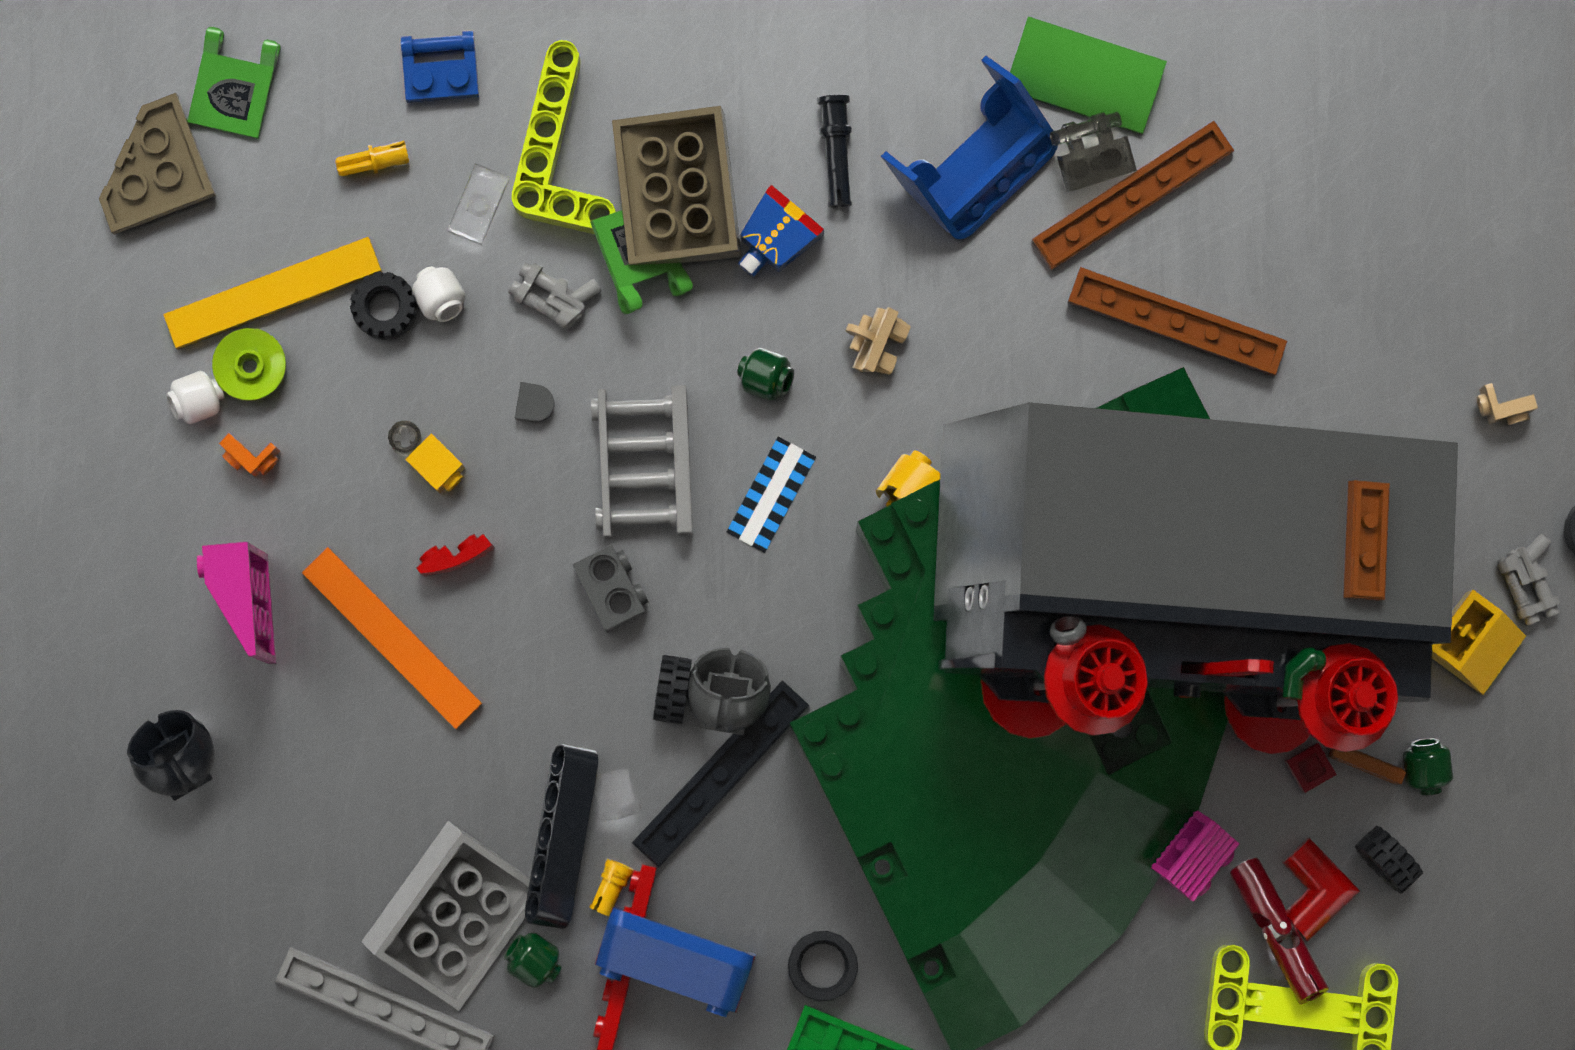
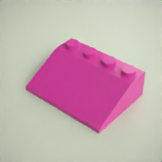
M249 542L202 546L203 555L197 556L199 578H204L205 585L248 656L267 664H276L268 554Z

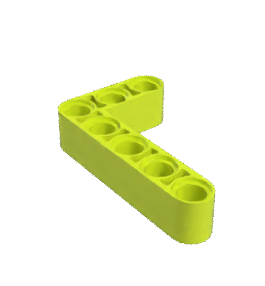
M559 40L551 44L546 52L512 190V202L516 212L526 219L595 235L590 223L591 213L598 208H604L610 214L615 213L613 204L603 197L552 186L581 65L579 53L575 45L567 40ZM567 52L573 56L572 63L567 67L556 66L554 59L559 53ZM559 87L565 91L564 97L558 102L547 101L545 95L550 88ZM544 122H551L556 126L555 133L547 138L539 136L537 134L538 126ZM535 157H543L548 162L542 172L534 173L528 169L530 160ZM534 192L539 196V200L534 207L525 208L519 204V200L524 193ZM562 200H569L574 204V210L570 215L560 216L555 213L556 204Z

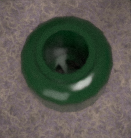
M757 348L749 356L745 355L742 357L738 365L737 375L741 377V386L745 392L774 401L780 395L785 396L790 390L794 379V369L790 368V362L786 356L764 348Z
M1434 738L1419 739L1411 742V747L1403 753L1406 784L1411 788L1419 789L1421 795L1441 793L1442 787L1448 785L1453 780L1450 749L1440 744V740Z
M528 933L525 936L518 935L512 941L504 956V960L507 961L508 973L531 988H537L544 982L551 984L558 976L562 967L558 963L559 949L536 933Z

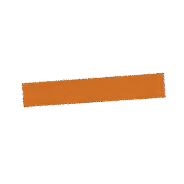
M329 547L302 572L456 730L483 704Z

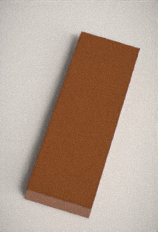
M1359 480L1348 481L1343 598L1385 600L1390 483Z

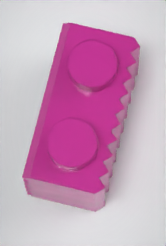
M1195 811L1193 817L1189 818V822L1184 824V828L1180 829L1179 834L1175 835V839L1170 841V845L1161 853V857L1157 858L1156 863L1152 864V869L1179 893L1194 902L1198 896L1204 895L1209 890L1211 880L1221 867L1227 866L1233 860L1234 851L1240 844L1215 821L1201 812Z

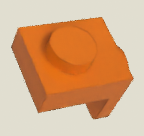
M230 433L219 443L226 450L222 457L237 471L243 466L254 477L260 472L266 475L279 461L276 456L280 450L273 443H269L257 457Z

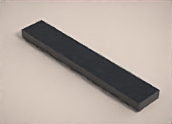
M782 680L770 693L768 706L760 719L746 728L744 735L732 734L637 836L632 844L660 868L790 727V722L798 719L809 707V704Z

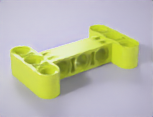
M1223 945L1214 953L1204 1028V1040L1212 1050H1235L1241 1041L1243 1020L1353 1034L1351 1050H1363L1369 1044H1374L1378 1050H1391L1398 976L1390 966L1380 963L1366 966L1360 974L1357 996L1326 992L1320 997L1300 1005L1289 987L1248 982L1250 960L1247 952L1242 947ZM1229 951H1235L1240 957V965L1233 972H1227L1222 966V958ZM1376 970L1384 971L1388 980L1385 988L1380 991L1373 989L1370 984V977ZM1225 988H1231L1236 995V1002L1229 1009L1221 1008L1217 1000L1219 992ZM1373 1007H1378L1383 1013V1021L1376 1028H1371L1366 1022V1014ZM1221 1025H1226L1232 1032L1231 1041L1225 1046H1218L1213 1040L1215 1029Z

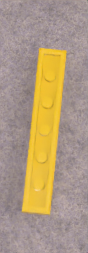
M366 237L163 315L175 348L178 350L363 280L367 275L372 276L375 272L382 273V269L369 237Z

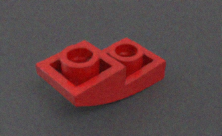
M473 534L457 546L460 552L455 556L446 545L440 549L436 545L419 558L422 563L416 569L423 576L448 573L475 562L495 549V547L484 534L478 538Z

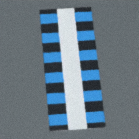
M778 436L726 533L765 553L816 456Z

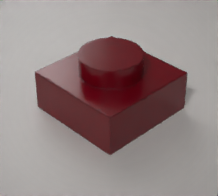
M1319 743L1312 745L1285 761L1303 794L1337 775Z

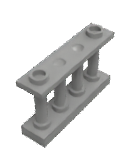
M686 385L671 386L672 395H667L665 399L607 402L605 389H598V399H591L592 421H599L602 508H596V529L603 530L605 539L613 538L612 526L670 523V527H677L678 536L693 535ZM665 414L666 418H673V432H666V436L608 437V416ZM667 450V454H674L675 468H668V472L610 475L609 453ZM668 487L669 490H676V505H669V509L611 511V489Z

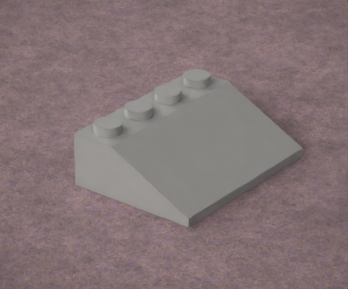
M448 821L361 942L376 957L459 1011L524 921L530 878Z

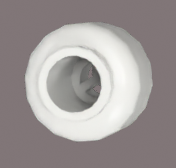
M431 266L417 274V280L412 286L411 293L414 295L416 304L422 314L427 319L446 322L455 318L462 311L466 298L465 291L450 269Z
M203 371L174 380L171 383V392L166 393L169 407L175 419H182L187 424H194L218 414L220 408L219 400L224 398L223 390L215 378L211 380Z

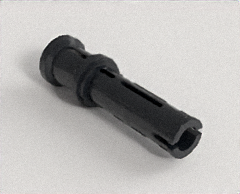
M827 95L817 98V104L821 105L823 123L819 129V135H821L822 139H825L828 207H838L837 192L841 193V207L852 205L850 201L846 139L852 133V127L847 123L846 106L850 102L849 95Z

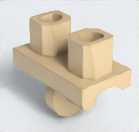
M887 307V309L877 308L873 318L863 314L859 326L854 324L847 325L845 331L854 336L849 348L859 352L852 368L860 372H876L888 375L892 373L897 357L883 351L887 339L902 344L906 340L911 328L910 325L897 317L898 311Z

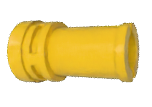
M607 858L604 864V871L601 874V877H603L589 908L610 916L612 907L615 906L623 886H627V882L632 877L634 869Z

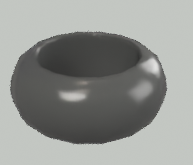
M1074 615L1060 617L1050 627V636L1059 645L1078 643L1086 634L1085 622L1080 617ZM1074 628L1073 630H1071V631H1069V632H1062V631H1064V630H1066V629Z

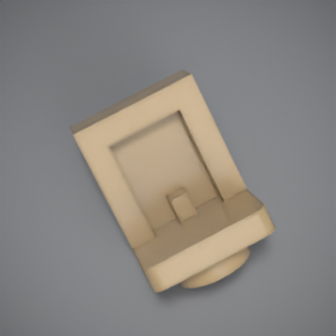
M1492 383L1479 389L1480 395L1477 396L1480 414L1482 417L1487 416L1489 424L1506 419L1508 425L1521 423L1530 419L1528 413L1538 409L1534 394L1498 404Z

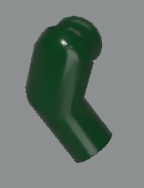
M1312 647L1304 648L1287 663L1284 676V699L1302 700L1304 677L1312 670H1323L1326 665L1324 652L1315 650Z

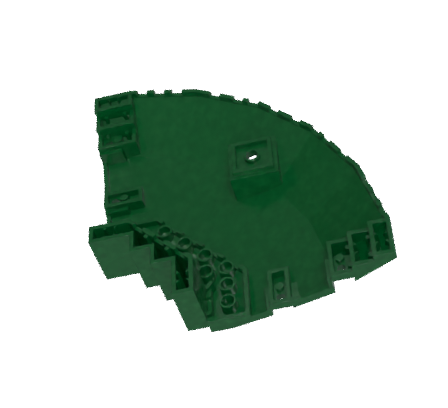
M1184 367L1128 391L1096 408L1210 419ZM940 480L857 522L856 532L886 591L857 605L856 613L870 641L840 656V663L854 691L790 722V728L806 760L808 759L950 1050H976L1023 1026L1122 936L1160 877L1152 869V864L1156 863V859L1161 857V853L1170 845V841L1175 839V835L1179 834L1180 829L1184 828V824L1189 822V818L1193 817V813L1199 811L1228 719L1224 704L1225 694L1223 692L1201 691V698L1174 697V689L1147 687L1143 705L1130 722L1131 731L1128 736L1123 738L1117 737L1113 733L1092 736L1075 731L1066 724L1049 736L1024 738L1010 734L992 719L983 702L981 678L979 675L952 674L938 670L939 660L945 659L947 622L933 621ZM886 860L889 863L890 869L888 873L881 875L876 872L875 864L877 861ZM935 961L938 964L939 970L935 975L926 974L924 967L927 962Z

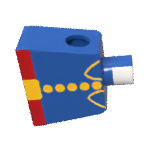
M770 185L740 234L741 241L750 249L737 264L752 277H755L766 263L776 271L781 272L824 236V228L773 185Z

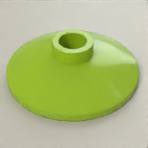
M243 328L229 333L217 345L213 354L212 370L215 380L225 393L239 400L254 401L270 395L278 388L285 375L286 358L281 345L272 335L260 329ZM248 361L257 363V368L252 373L244 371V364Z

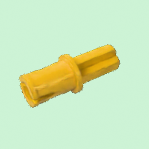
M404 140L373 148L372 145H368L369 150L335 159L339 176L374 170V174H377L380 169L409 163Z

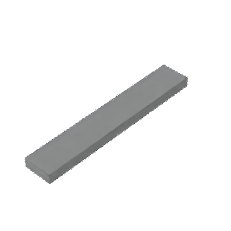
M293 947L289 948L275 980L277 983L431 1050H488L494 1038L493 1034Z

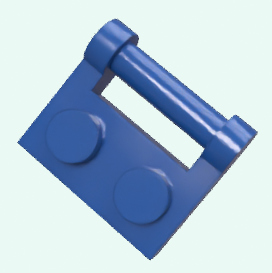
M462 31V35L421 39H413L412 36H401L407 103L479 97L474 31ZM464 49L465 59L415 63L414 53Z

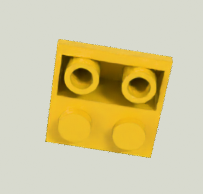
M1470 590L1463 595L1452 610L1451 643L1432 644V659L1479 694L1484 695L1526 635L1502 610L1475 590Z

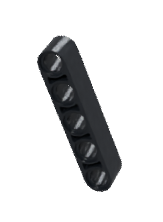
M558 744L552 753L525 905V919L529 924L565 929L571 921L598 769V754L595 750Z

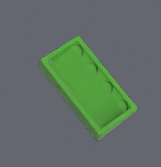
M1028 16L1010 73L1020 79L1035 101L1142 135L1167 61Z

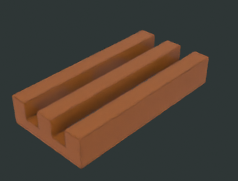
M1330 749L1328 758L1394 785L1402 784L1406 774L1404 769L1358 750L1342 752Z

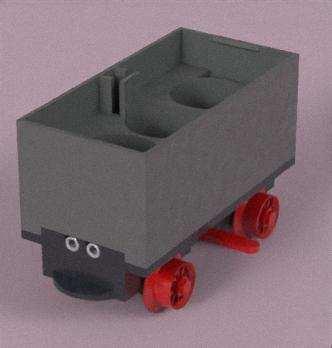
M1033 402L943 424L933 621L947 622L945 659L939 660L938 670L952 674L979 675L981 678L983 702L992 719L1008 733L1024 738L1049 736L1065 724L1075 731L1092 736L1114 733L1132 721L1143 705L1146 688L1152 687L1174 689V697L1201 698V691L1223 692L1225 694L1226 716L1235 734L1250 748L1268 754L1289 752L1304 743L1310 735L1324 747L1348 752L1365 749L1381 738L1395 715L1398 702L1429 701L1431 697L1432 644L1451 643L1458 443ZM1359 480L1390 483L1385 600L1343 598L1348 481ZM1074 615L1083 619L1086 624V634L1078 643L1059 645L1051 638L1050 627L1058 618ZM1074 628L1066 629V630H1064V631H1062V632H1069V631L1073 630ZM1312 647L1315 650L1324 652L1326 665L1323 670H1312L1304 677L1302 700L1284 699L1283 688L1287 663L1304 648Z

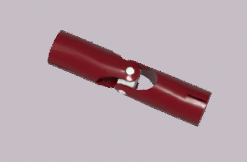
M1258 857L1252 858L1233 868L1229 874L1258 926L1262 928L1263 936L1300 1005L1308 1003L1326 993L1329 987L1294 923L1287 917L1283 902ZM1290 936L1293 948H1285L1279 943L1284 938Z

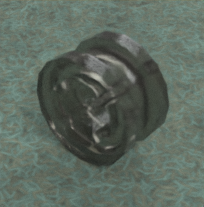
M403 420L391 427L388 433V440L396 453L408 456L422 443V436L419 428L414 423ZM408 429L410 435H415L414 442L409 441L410 446L402 447L400 441H395L396 434L401 435L400 430Z

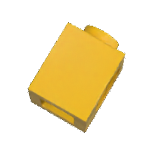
M432 433L405 459L439 494L444 489L450 492L464 478L461 474L465 469L464 465Z

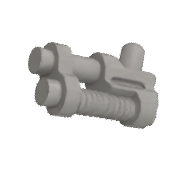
M525 262L519 272V275L525 278L523 283L521 284L515 280L508 293L515 296L513 301L521 305L524 303V305L530 306L537 310V312H540V314L556 321V325L563 329L571 328L574 324L573 322L578 321L585 311L583 303L602 291L597 282L592 279L574 292L568 289L567 280L562 277L557 280L542 272L543 267L537 263L530 265ZM535 284L551 293L547 301L531 292Z
M1542 533L1539 534L1527 549L1525 547H1520L1515 551L1512 549L1506 554V558L1502 557L1497 561L1501 574H1504L1507 585H1509L1508 588H1510L1511 595H1513L1514 602H1516L1519 619L1524 618L1526 626L1540 621L1538 612L1543 611L1546 618L1560 613L1557 607L1560 604L1558 596L1552 595L1545 578L1549 574L1546 568L1539 567L1536 561L1552 543ZM1532 583L1539 602L1530 605L1528 596L1523 588L1524 585Z

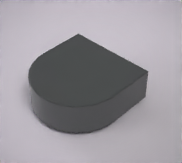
M520 382L515 419L530 422H542L548 419L555 407V401L551 392L542 385Z

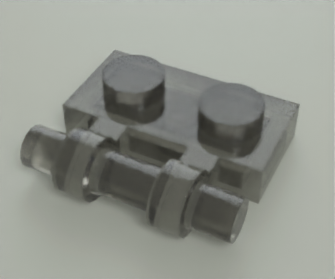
M1101 112L1092 115L1091 120L1078 124L1072 121L1063 124L1061 129L1050 132V140L1054 146L1066 143L1070 153L1057 156L1066 192L1137 171L1128 136L1115 139L1113 137L1111 128L1122 125L1121 116L1118 112L1107 115ZM1096 134L1099 144L1084 148L1082 137Z

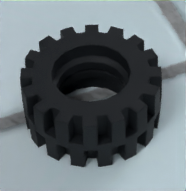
M375 272L372 276L367 275L364 277L360 284L357 283L354 294H351L350 298L351 313L358 327L369 336L380 338L381 340L395 339L400 337L401 333H406L410 329V325L414 324L416 312H418V305L414 295L411 293V286L402 277L396 276L391 272ZM381 291H389L395 294L399 300L397 314L392 319L386 321L375 319L369 311L371 298Z
M668 655L662 656L653 720L674 724L683 723L692 659Z
M1376 825L1355 845L1356 851L1367 862V865L1387 885H1390L1393 890L1400 894L1406 891L1423 874L1420 865L1415 862V859L1380 826Z

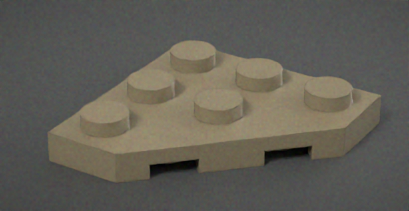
M177 93L141 106L129 138L126 139L114 164L115 168L108 184L102 190L99 201L111 233L114 235L216 196Z

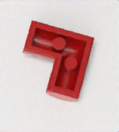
M1310 837L1282 862L1307 888L1285 910V913L1294 923L1300 936L1308 942L1360 892V889Z

